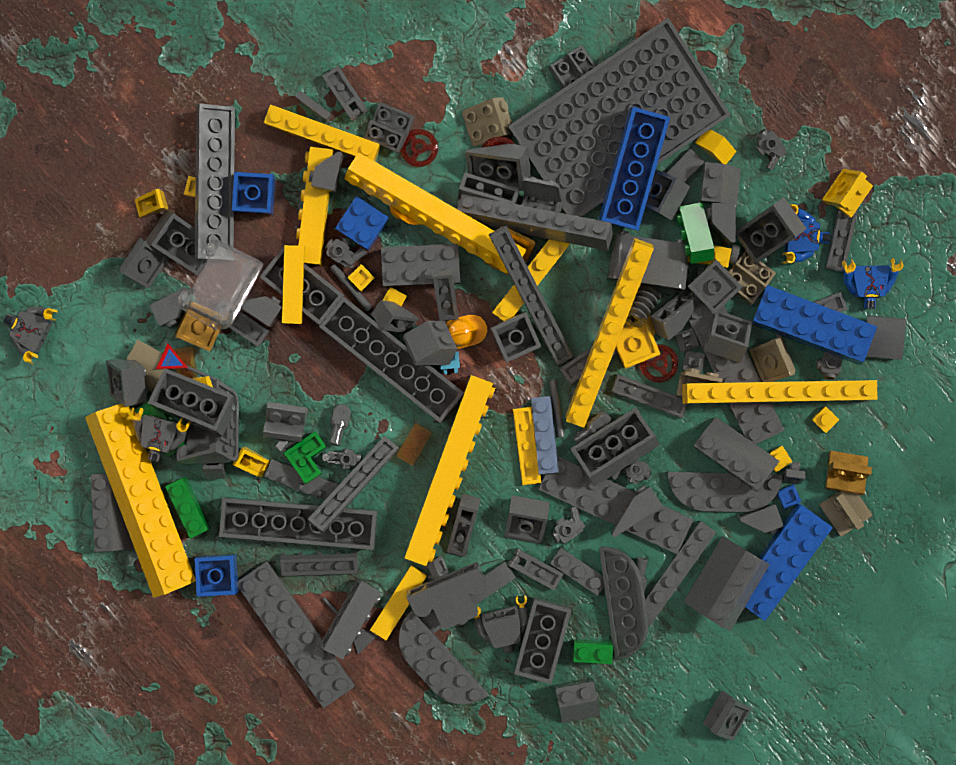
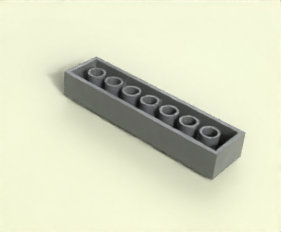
M345 297L341 298L319 326L439 423L442 422L464 394L461 389L432 366L415 365L407 346L388 331L382 330L378 323Z
M224 497L222 498L219 537L374 550L378 510L347 507L322 534L308 522V518L320 506L318 504Z

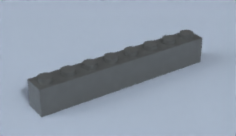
M462 194L457 210L490 228L499 229L501 226L506 225L507 228L520 234L606 251L609 249L613 236L612 225L609 222Z

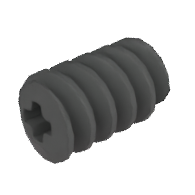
M650 285L639 286L626 321L634 327H642L644 325L643 322L647 320V317L661 298L660 292Z

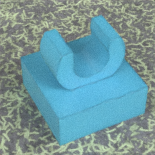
M459 352L455 353L450 365H440L444 374H447V369L454 368L455 373H458V368H460Z

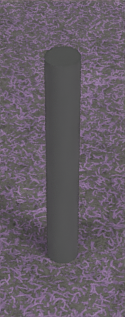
M334 264L330 270L366 312L370 311L373 308L341 269Z
M549 380L557 437H564L557 380Z

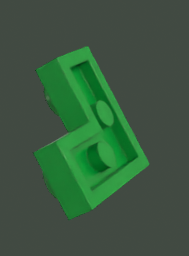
M315 431L304 438L302 442L297 443L284 452V455L305 485L322 474L311 458L327 447Z

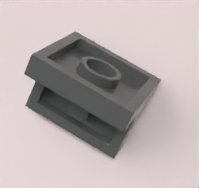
M139 238L119 268V271L149 289L169 257L151 246L144 239Z
M716 259L705 269L701 267L697 271L698 276L687 285L714 314L742 288V285Z
M268 402L263 436L302 442L308 408Z
M721 691L703 724L710 728L714 734L733 741L752 708L728 693Z

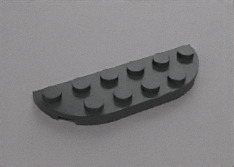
M667 471L669 486L674 495L686 506L700 511L751 512L758 510L775 498L783 478L782 474H770L760 490L756 492L730 473Z
M601 546L599 552L615 660H621L638 651L644 644L648 634V616L643 581L638 567L628 555L616 548Z
M411 610L401 624L399 645L403 657L439 697L451 703L471 704L488 696V692L422 619Z

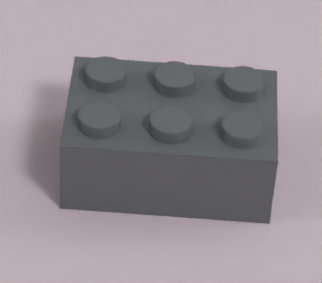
M783 197L737 229L735 236L756 264L797 237L807 228Z

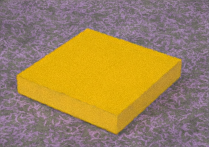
M647 320L643 322L644 325L637 328L629 325L622 329L616 349L624 369L660 355Z

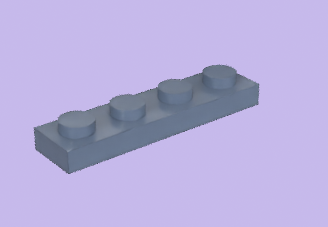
M551 396L531 398L539 475L559 473Z

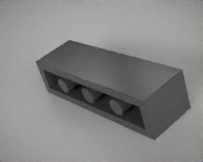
M357 578L320 643L322 649L342 660L345 656H348L354 639H357L361 634L363 623L367 622L371 616L370 611L372 607L379 602L381 591Z

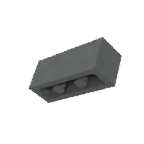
M464 172L458 191V199H461L462 194L516 204L520 189Z

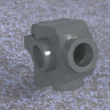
M763 129L756 135L758 138L756 144L758 146L755 148L762 156L767 154L772 157L766 167L773 170L780 157L783 158L787 152L782 141L773 131Z
M344 238L334 241L331 239L325 246L329 257L346 268L350 267L351 269L357 260L367 254L363 247L355 253L350 251L351 243Z
M824 352L822 358H817L816 370H820V374L824 376V379L834 380L841 372L842 358Z
M343 449L342 452L328 451V454H324L322 459L327 461V463L341 464V468L352 469V466H356L361 462V454L354 453L353 449Z
M636 460L611 477L616 480L624 472L628 476V481L638 484L639 481H648L652 470L649 469V464Z
M577 507L570 508L571 520H565L563 517L554 523L555 527L551 536L556 543L565 544L575 538L585 528L583 521L580 520Z

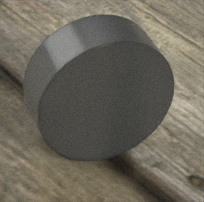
M732 245L729 264L735 265L740 246Z

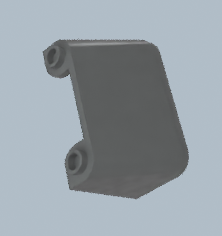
M618 230V234H613L606 280H618L633 239L636 238L652 244L654 248L640 284L667 289L671 287L672 290L676 291L685 290L689 256L686 257L684 251L685 241L675 239V242L632 236L629 235L630 232Z
M217 379L211 381L213 388L234 396L231 420L223 436L191 424L187 429V446H180L176 453L177 462L183 465L229 463L238 459V395L235 390Z

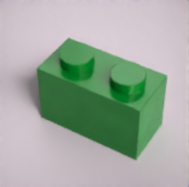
M573 639V662L612 664V642Z

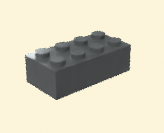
M458 244L381 247L383 287L434 285L432 272L452 270L454 284H460Z
M635 407L570 449L592 484L596 486L658 447L659 443Z
M533 597L527 626L514 667L515 675L552 684L572 610L570 606Z

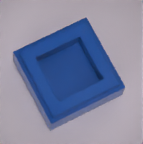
M794 484L780 489L777 493L783 509L802 502Z

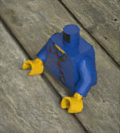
M795 204L789 205L807 229L785 244L782 255H786L787 261H784L783 264L802 262L813 256L814 251L819 249V243L829 244L830 232H820V223L816 222L813 216L799 209Z
M892 258L890 260L891 267L889 265L856 266L852 259L851 264L847 266L846 262L842 261L844 268L843 283L855 298H864V309H875L876 297H884L894 285L899 271L903 268L902 259H900L899 264L895 265V259Z

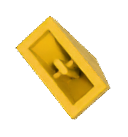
M710 129L695 142L697 146L720 164H727L737 152L724 136Z
M155 189L135 199L139 218L164 212L168 209L164 192L160 189Z
M242 447L238 454V459L233 462V465L262 478L271 461L247 447Z

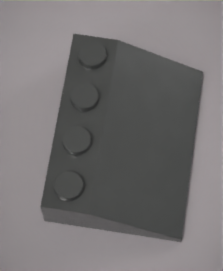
M722 536L686 596L684 603L720 627L731 631L770 564Z

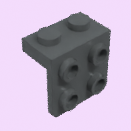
M522 177L521 183L524 191L522 206L560 213L563 200L558 183L552 180H539L535 177Z

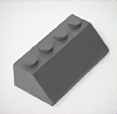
M284 247L260 275L262 280L282 296ZM304 263L303 312L321 325L344 295Z
M164 368L148 404L156 410L178 419L183 418V421H190L193 425L223 436L231 420L234 396Z
M717 417L706 428L694 445L695 450L756 492L760 490L780 462Z
M92 474L94 552L134 549L107 474Z

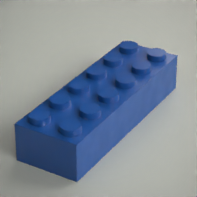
M636 107L629 108L598 220L639 231L670 117Z
M767 285L752 325L860 366L865 361L878 327Z
M796 504L783 522V527L779 528L780 531L775 533L758 557L770 565L745 607L765 621L833 527L803 505Z

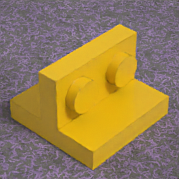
M842 169L822 201L827 205L835 206L846 216L852 218L873 185L865 180L867 175L863 172Z

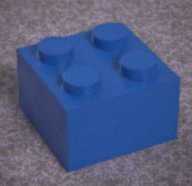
M234 172L232 211L235 213L273 215L276 177L273 174Z
M356 196L335 229L369 251L390 219Z
M236 554L195 557L197 597L235 595L239 592Z

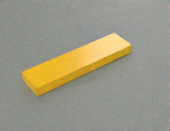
M285 245L282 323L302 324L305 246Z
M532 407L513 409L522 485L541 483V476L538 471Z
M412 565L410 566L370 631L387 640L409 605L407 590L422 585L427 577L425 573Z

